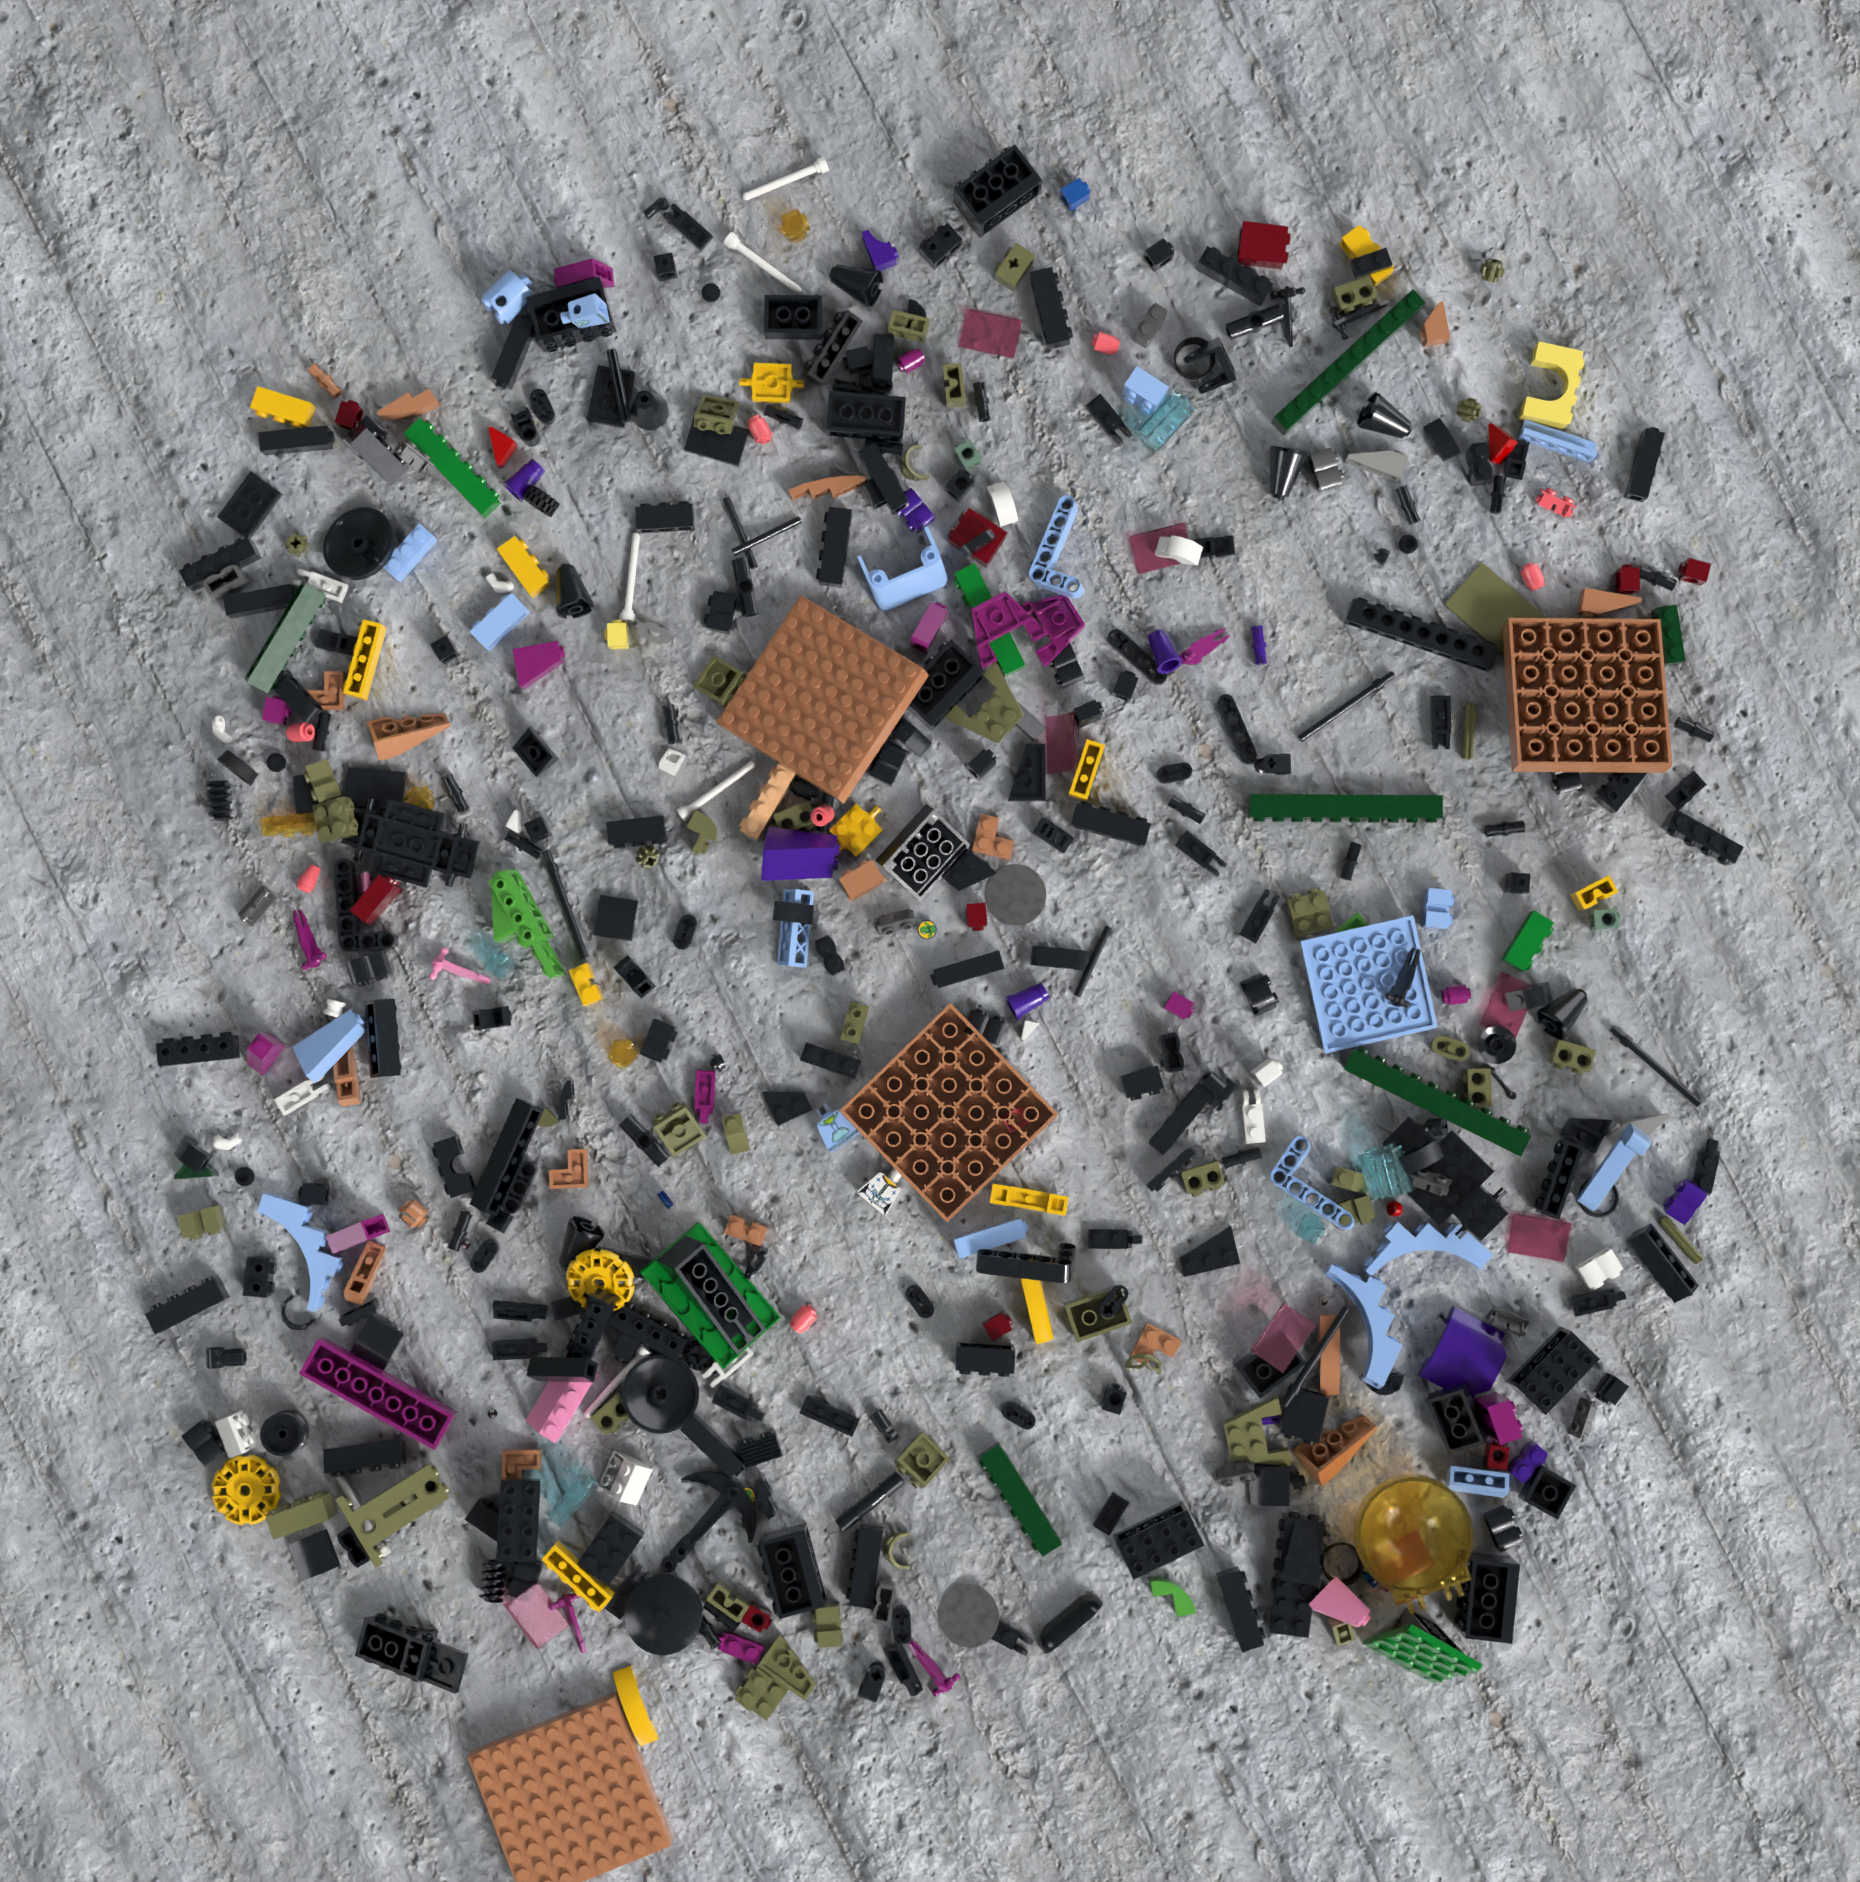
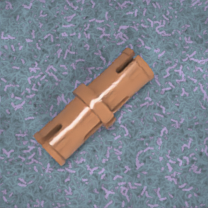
M316 363L308 368L307 372L316 379L318 385L324 388L333 399L338 398L342 394L343 390Z

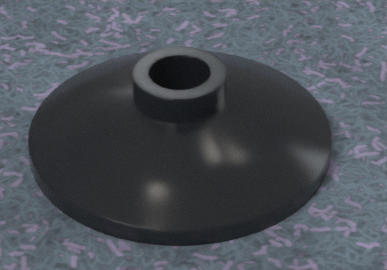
M1491 1026L1480 1034L1478 1051L1487 1062L1502 1064L1509 1061L1515 1054L1516 1039L1509 1029L1503 1026ZM1494 1041L1498 1043V1048L1496 1049L1492 1046Z

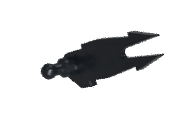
M1285 286L1280 291H1272L1270 293V297L1273 299L1276 297L1284 298L1287 345L1289 347H1293L1291 297H1295L1297 294L1303 295L1306 292L1304 287L1296 289L1295 287Z
M1389 300L1379 302L1343 318L1341 315H1338L1336 307H1331L1329 311L1333 316L1332 326L1336 328L1337 332H1340L1342 340H1347L1348 334L1345 331V324L1388 306L1390 302Z
M1411 948L1398 974L1395 985L1391 987L1390 992L1385 994V998L1390 1000L1391 1004L1395 1007H1410V1002L1406 1001L1405 997L1414 979L1417 962L1420 958V949H1417L1412 960L1415 948Z

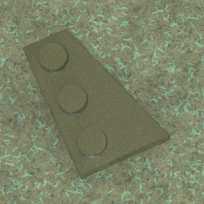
M780 1633L757 1667L805 1701L815 1687L816 1681Z

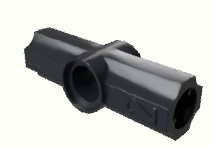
M1279 304L1260 311H1253L1248 316L1225 324L1227 335L1230 340H1234L1249 333H1257L1262 328L1283 321L1285 319L1284 312ZM1250 320H1258L1259 325H1253Z
M736 558L732 560L741 614L742 617H752L758 615L749 561L748 558ZM744 583L750 585L749 590L746 592L740 590L741 585Z
M632 1114L619 1124L622 1130L635 1142L636 1146L657 1167H660L670 1157L668 1152L654 1139L653 1135ZM643 1135L649 1138L647 1146H643L640 1143V1138Z

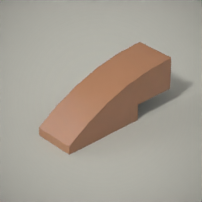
M428 388L414 398L409 392L378 410L377 414L382 420H403L431 412L440 407V404Z
M351 1046L333 1065L334 1081L337 1086V1101L342 1107L361 1103L353 1047Z

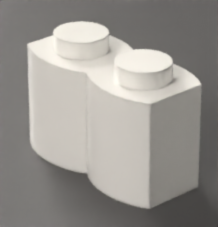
M1270 1058L1266 1059L1249 1073L1258 1086L1264 1088L1283 1074L1281 1071L1283 1067L1277 1059Z
M1608 1247L1575 1266L1586 1287H1593V1289L1601 1287L1604 1284L1603 1281L1607 1278L1614 1279L1618 1277L1620 1271L1623 1270L1614 1252Z

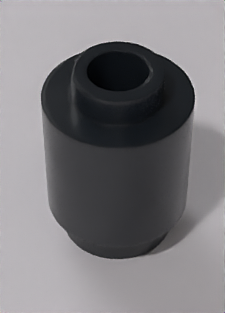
M795 777L790 791L794 792V795L811 801L812 798L816 799L819 788L801 777Z

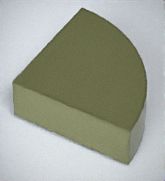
M545 1108L538 1126L550 1127L560 1121Z

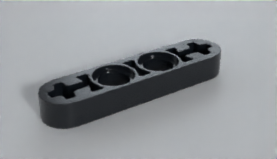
M1114 629L1109 632L1107 642L1115 651L1154 685L1165 683L1167 673L1162 675L1163 680L1158 679L1157 681L1154 679L1155 674L1152 671L1150 675L1147 673L1153 665L1156 667L1154 671L1157 674L1159 673L1156 662L1121 630ZM1112 634L1115 636L1119 634V640L1122 643L1124 642V640L1127 641V643L1123 645L1122 649L1118 648L1121 646V644L1118 641L1112 642ZM1127 646L1135 648L1133 656L1126 655L1125 648ZM1143 658L1147 659L1150 663L1146 669L1139 666V661Z
M1224 694L1217 700V708L1239 760L1245 765L1252 764L1257 758V752L1234 698L1229 694ZM1224 698L1226 701H1230L1228 705L1229 710L1234 709L1235 712H1230L1227 715L1224 714V712H1227L1226 706H1221ZM1230 716L1238 718L1236 726H1231L1228 723ZM1236 734H1244L1246 737L1245 742L1238 743L1235 740ZM1247 743L1250 746L1246 747L1247 752L1253 754L1250 761L1247 758H1243L1245 755L1244 748L1241 751L1239 750V747H1244Z

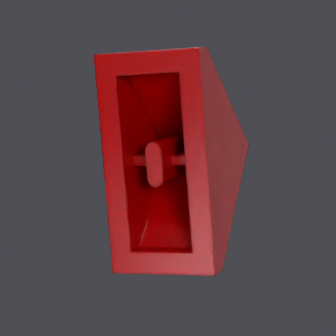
M1489 423V461L1499 465L1502 464L1518 442L1501 427Z
M488 427L496 464L500 469L504 468L518 445L513 439L497 429Z

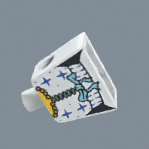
M895 1168L887 1176L880 1171L861 1187L857 1193L886 1216L901 1191V1187L896 1183L902 1175Z

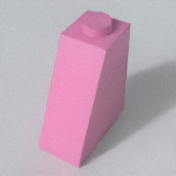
M1337 1577L1309 1603L1312 1610L1355 1627L1365 1626L1371 1620V1610Z

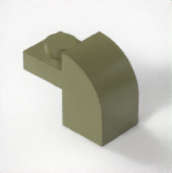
M695 810L687 828L700 835L692 852L701 856L709 848L710 843H708V840L717 841L718 831L715 823L708 816Z

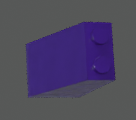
M769 827L763 848L761 880L832 878L834 870H838L839 859H835L840 851V844H837V836Z

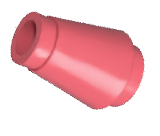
M310 864L296 881V887L310 894L311 890L314 891L321 869Z

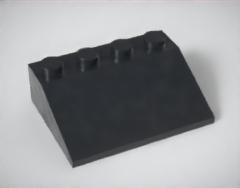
M925 804L875 861L921 902L972 845L935 809Z

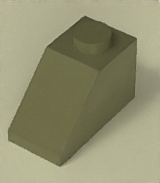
M1333 1166L1329 1185L1367 1194L1371 1175Z
M1326 1615L1338 1647L1356 1640L1352 1625Z

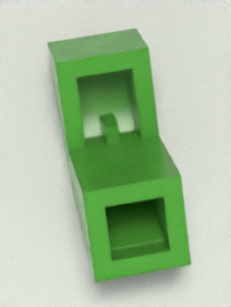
M1149 1577L1153 1597L1172 1594L1177 1617L1196 1613L1190 1596L1178 1583L1163 1577Z

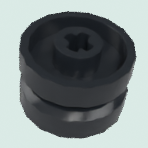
M289 1409L279 1411L265 1420L260 1431L263 1447L267 1452L275 1456L292 1454L301 1448L309 1437L310 1428L308 1421L303 1414Z

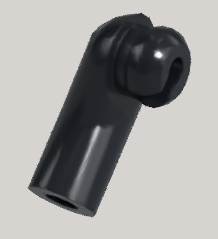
M660 197L643 213L650 219L660 210L666 211L670 204L666 198Z

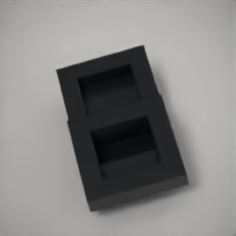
M1440 418L1423 426L1424 433L1433 443V449L1443 462L1460 453L1455 440Z
M1516 440L1518 443L1505 459L1503 476L1522 480L1530 442Z
M1233 535L1194 539V542L1203 547L1200 559L1236 555Z
M320 629L316 648L353 656V648L355 643H357L358 637Z
M1693 770L1671 789L1665 797L1679 810L1707 784Z
M774 901L773 920L813 924L814 905Z
M567 1080L562 1090L558 1110L559 1120L569 1119L568 1100L575 1099L574 1080Z
M1431 1139L1418 1149L1412 1148L1398 1159L1406 1175H1410L1444 1157L1437 1140Z
M762 1475L759 1479V1496L764 1513L769 1520L776 1514L768 1499L773 1494V1490L765 1476Z

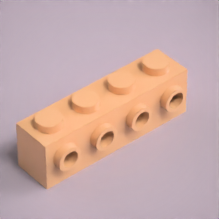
M779 764L771 769L768 775L770 777L768 783H764L759 790L760 797L757 801L754 800L749 808L751 810L749 816H744L739 825L742 827L740 831L757 842H759L796 777L795 773Z

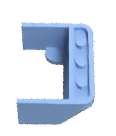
M928 526L924 528V535L929 547H926L921 552L923 566L888 580L882 570H873L868 573L861 555L857 557L877 607L881 611H891L937 591L947 584V574Z

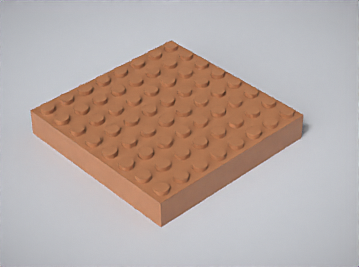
M800 595L716 723L844 804L929 675L921 666Z
M1508 618L1502 629L1512 772L1665 773L1672 767L1661 619Z
M952 1003L944 1008L839 1110L946 1222L955 1216L1059 1115ZM967 1026L973 1031L972 1034L964 1032ZM1021 1106L1024 1109V1118L1030 1122V1124L1022 1128L1018 1126L1019 1122L1020 1124L1022 1122L1021 1116L1017 1113H1012L1011 1115L1012 1110ZM1009 1112V1116L1007 1118L1001 1117L1002 1115ZM1008 1120V1124L1014 1126L1017 1130L1009 1133L1004 1121Z
M617 1692L476 1748L468 1755L469 1763L515 1882H583L670 1847L673 1837Z

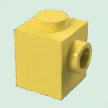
M612 620V623H607V629H604V639L608 641L610 649H629V626L623 620Z

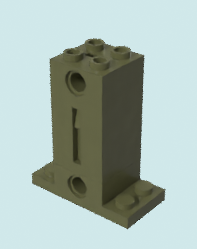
M430 1464L423 1466L353 1511L350 1508L354 1506L348 1496L344 1498L343 1495L335 1498L375 1568L383 1564L381 1559L384 1557L378 1547L373 1548L374 1545L449 1499L447 1494L450 1493V1490L445 1482L440 1483L437 1478L440 1474L435 1465L430 1466ZM428 1481H433L435 1484L431 1492L425 1490V1484ZM366 1520H371L373 1523V1527L369 1531L362 1529V1524Z

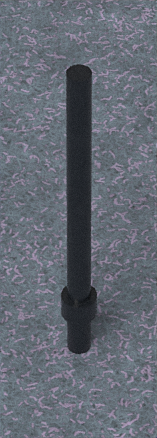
M1393 671L1371 682L1372 685L1298 735L1299 740L1303 742L1375 691L1378 692L1383 689L1385 684L1396 677Z
M550 849L545 850L543 855L547 863L546 869L553 879L581 959L588 958V953L558 873V865L554 862Z
M1615 1025L1611 1027L1609 1031L1620 1040L1619 1043L1625 1048L1628 1047L1692 1104L1698 1107L1702 1103L1700 1099L1635 1044L1633 1038L1628 1034L1625 1035Z
M1346 1306L1342 1307L1294 1383H1291L1287 1390L1289 1391L1280 1403L1287 1408L1294 1396L1299 1394L1301 1385L1349 1313L1350 1309Z

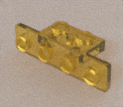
M314 813L261 818L262 836L264 837L283 835V838L295 837L294 834L302 833V836H312L314 832H317Z

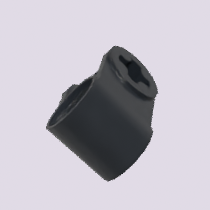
M527 407L525 411L515 415L510 414L525 445L529 447L536 446L540 441V436L529 408ZM528 433H534L531 439H526Z
M1269 754L1257 757L1254 761V768L1261 774H1291V754Z
M875 1661L869 1665L857 1696L874 1703L877 1702L885 1679V1666L883 1663ZM876 1670H879L880 1673H878L877 1676L873 1675V1673H875Z

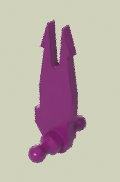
M1227 628L1216 630L1215 633L1192 643L1190 648L1180 654L1183 661L1182 664L1197 665L1202 662L1201 658L1211 653L1217 646L1225 643L1230 635L1214 641V638Z
M295 910L293 911V922H295L301 949L304 951L307 959L306 963L301 965V968L303 970L316 968L327 955L317 947L315 938L307 923V918L302 910L298 911L301 922Z
M564 1593L556 1602L550 1603L548 1608L553 1611L557 1607H564L578 1648L584 1654L587 1652L573 1605L571 1604L574 1602V1599L580 1597L575 1593L567 1595Z
M913 1640L910 1641L908 1644L909 1649L938 1686V1688L933 1689L932 1695L937 1697L941 1692H949L954 1682L960 1680V1674L955 1673L952 1677L947 1678L941 1672L938 1665L920 1648L921 1646Z

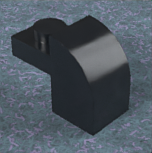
M629 955L613 967L641 999L656 987L644 970Z
M1548 982L1529 985L1526 988L1505 993L1510 1012L1536 1008L1553 1000Z
M509 1006L472 1011L474 1030L511 1025L512 1013L509 1010Z

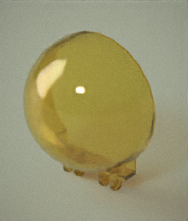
M1403 1474L1391 1477L1377 1484L1367 1493L1359 1505L1354 1519L1353 1538L1355 1548L1366 1571L1375 1581L1390 1590L1396 1606L1406 1602L1410 1614L1415 1612L1411 1600L1418 1599L1419 1607L1424 1610L1426 1609V1604L1423 1596L1443 1590L1447 1601L1452 1600L1449 1587L1455 1586L1457 1595L1459 1597L1464 1595L1460 1583L1471 1580L1467 1563L1473 1548L1474 1531L1471 1516L1463 1501L1451 1488L1439 1480L1425 1475Z

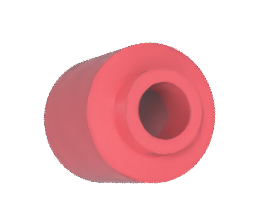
M1100 331L1098 335L1094 334L1091 345L1094 346L1093 350L1108 355H1116L1120 340L1116 339V336Z
M756 415L747 421L748 429L757 444L761 443V445H764L771 441L773 433L761 415Z
M1530 562L1522 566L1523 570L1520 574L1527 589L1530 588L1531 592L1545 586V578L1538 564L1533 565Z
M306 722L293 723L286 729V736L292 742L311 741L315 735L313 725Z
M827 804L818 806L811 813V820L817 826H824L834 818V810Z
M809 1304L807 1306L802 1305L791 1318L789 1325L801 1334L816 1320L817 1311Z

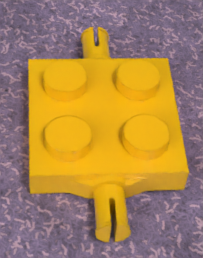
M754 363L751 378H740L739 381L740 386H751L752 402L790 404L793 388H804V380H793L792 364Z
M855 804L829 830L833 835L837 836L838 844H840L839 853L846 849L857 858L883 832V829L874 819L882 811L877 805L868 813Z

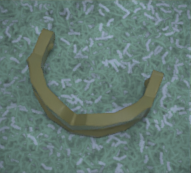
M922 444L911 446L900 459L901 473L909 480L920 481L929 479V475H919L909 465L910 452L923 448Z
M1136 1354L1127 1359L1125 1370L1128 1371L1129 1368L1142 1369L1146 1366L1148 1370L1156 1371L1160 1375L1162 1363L1153 1355ZM1136 1359H1148L1156 1362L1157 1368L1150 1366L1147 1360H1144L1141 1365L1132 1364Z
M895 1532L886 1539L883 1545L884 1557L891 1565L898 1569H910V1565H899L895 1562L892 1555L893 1546L901 1537L910 1536V1532Z

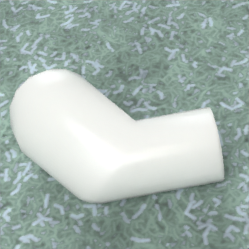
M238 1133L229 1139L215 1135L212 1138V1145L216 1149L230 1150L240 1143L242 1138Z

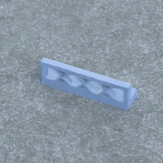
M1526 419L1523 421L1518 436L1519 440L1530 442L1531 444L1588 463L1597 455L1595 451L1597 443Z
M784 889L783 902L802 904L801 894L807 895L806 904L813 905L814 892ZM781 921L777 965L807 968L810 924L801 925V923ZM801 932L803 941L799 944L797 935ZM799 951L801 962L795 963V956Z

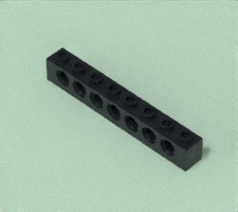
M1360 597L1354 598L1351 601L1344 620V624L1485 672L1492 670L1499 647L1494 646L1493 642L1478 641L1473 635L1466 634L1464 636L1458 634V631L1448 628L1446 630L1440 628V625L1437 623H1425L1420 617H1408L1402 611H1390L1382 604L1373 605L1368 603V600ZM1369 611L1372 618L1366 619L1363 616V612ZM1381 618H1388L1390 625H1384L1381 622ZM1400 623H1404L1407 625V632H1404L1400 629ZM1419 629H1422V630L1425 631V633H1426V637H1425V638H1421V637L1418 635V630H1419ZM1437 635L1443 637V639H1444V643H1443V644L1437 643V641H1436V636H1437ZM1454 642L1461 643L1462 650L1455 649ZM1472 648H1477L1480 651V656L1473 655Z

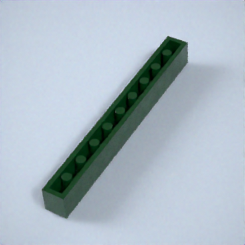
M1412 289L1277 413L1271 423L1285 436L1421 311L1426 302Z
M1250 794L1248 796V819H1253V822H1265V819H1272V822H1284V819H1291L1293 823L1303 822V819H1311V823H1321L1322 819H1330V823H1341V819H1348L1349 823H1360L1361 820H1368V823H1380V820H1387V823H1399V820H1406V823H1418V820H1425V823H1437V820L1443 818V795Z
M1361 1046L1358 1048L1353 1047L1343 1070L1520 1157L1522 1156L1532 1137L1531 1133L1528 1132L1529 1129L1520 1124L1515 1126L1511 1124L1510 1119L1504 1116L1498 1118L1492 1115V1110L1486 1107L1480 1109L1475 1106V1102L1467 1098L1462 1100L1457 1097V1093L1449 1089L1445 1092L1439 1089L1440 1085L1433 1081L1427 1083L1421 1080L1422 1076L1414 1072L1409 1074L1404 1071V1067L1394 1063L1392 1066L1386 1063L1387 1059L1379 1055L1374 1057L1369 1054V1050Z

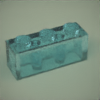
M1174 390L1136 431V434L1144 446L1157 453L1195 411L1188 399Z

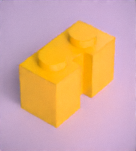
M1610 875L1569 895L1577 910L1582 911L1597 904L1596 898L1598 901L1604 900L1618 893V890Z
M585 963L569 970L583 1006H589L604 999L599 985H593L591 981L595 976L590 964Z

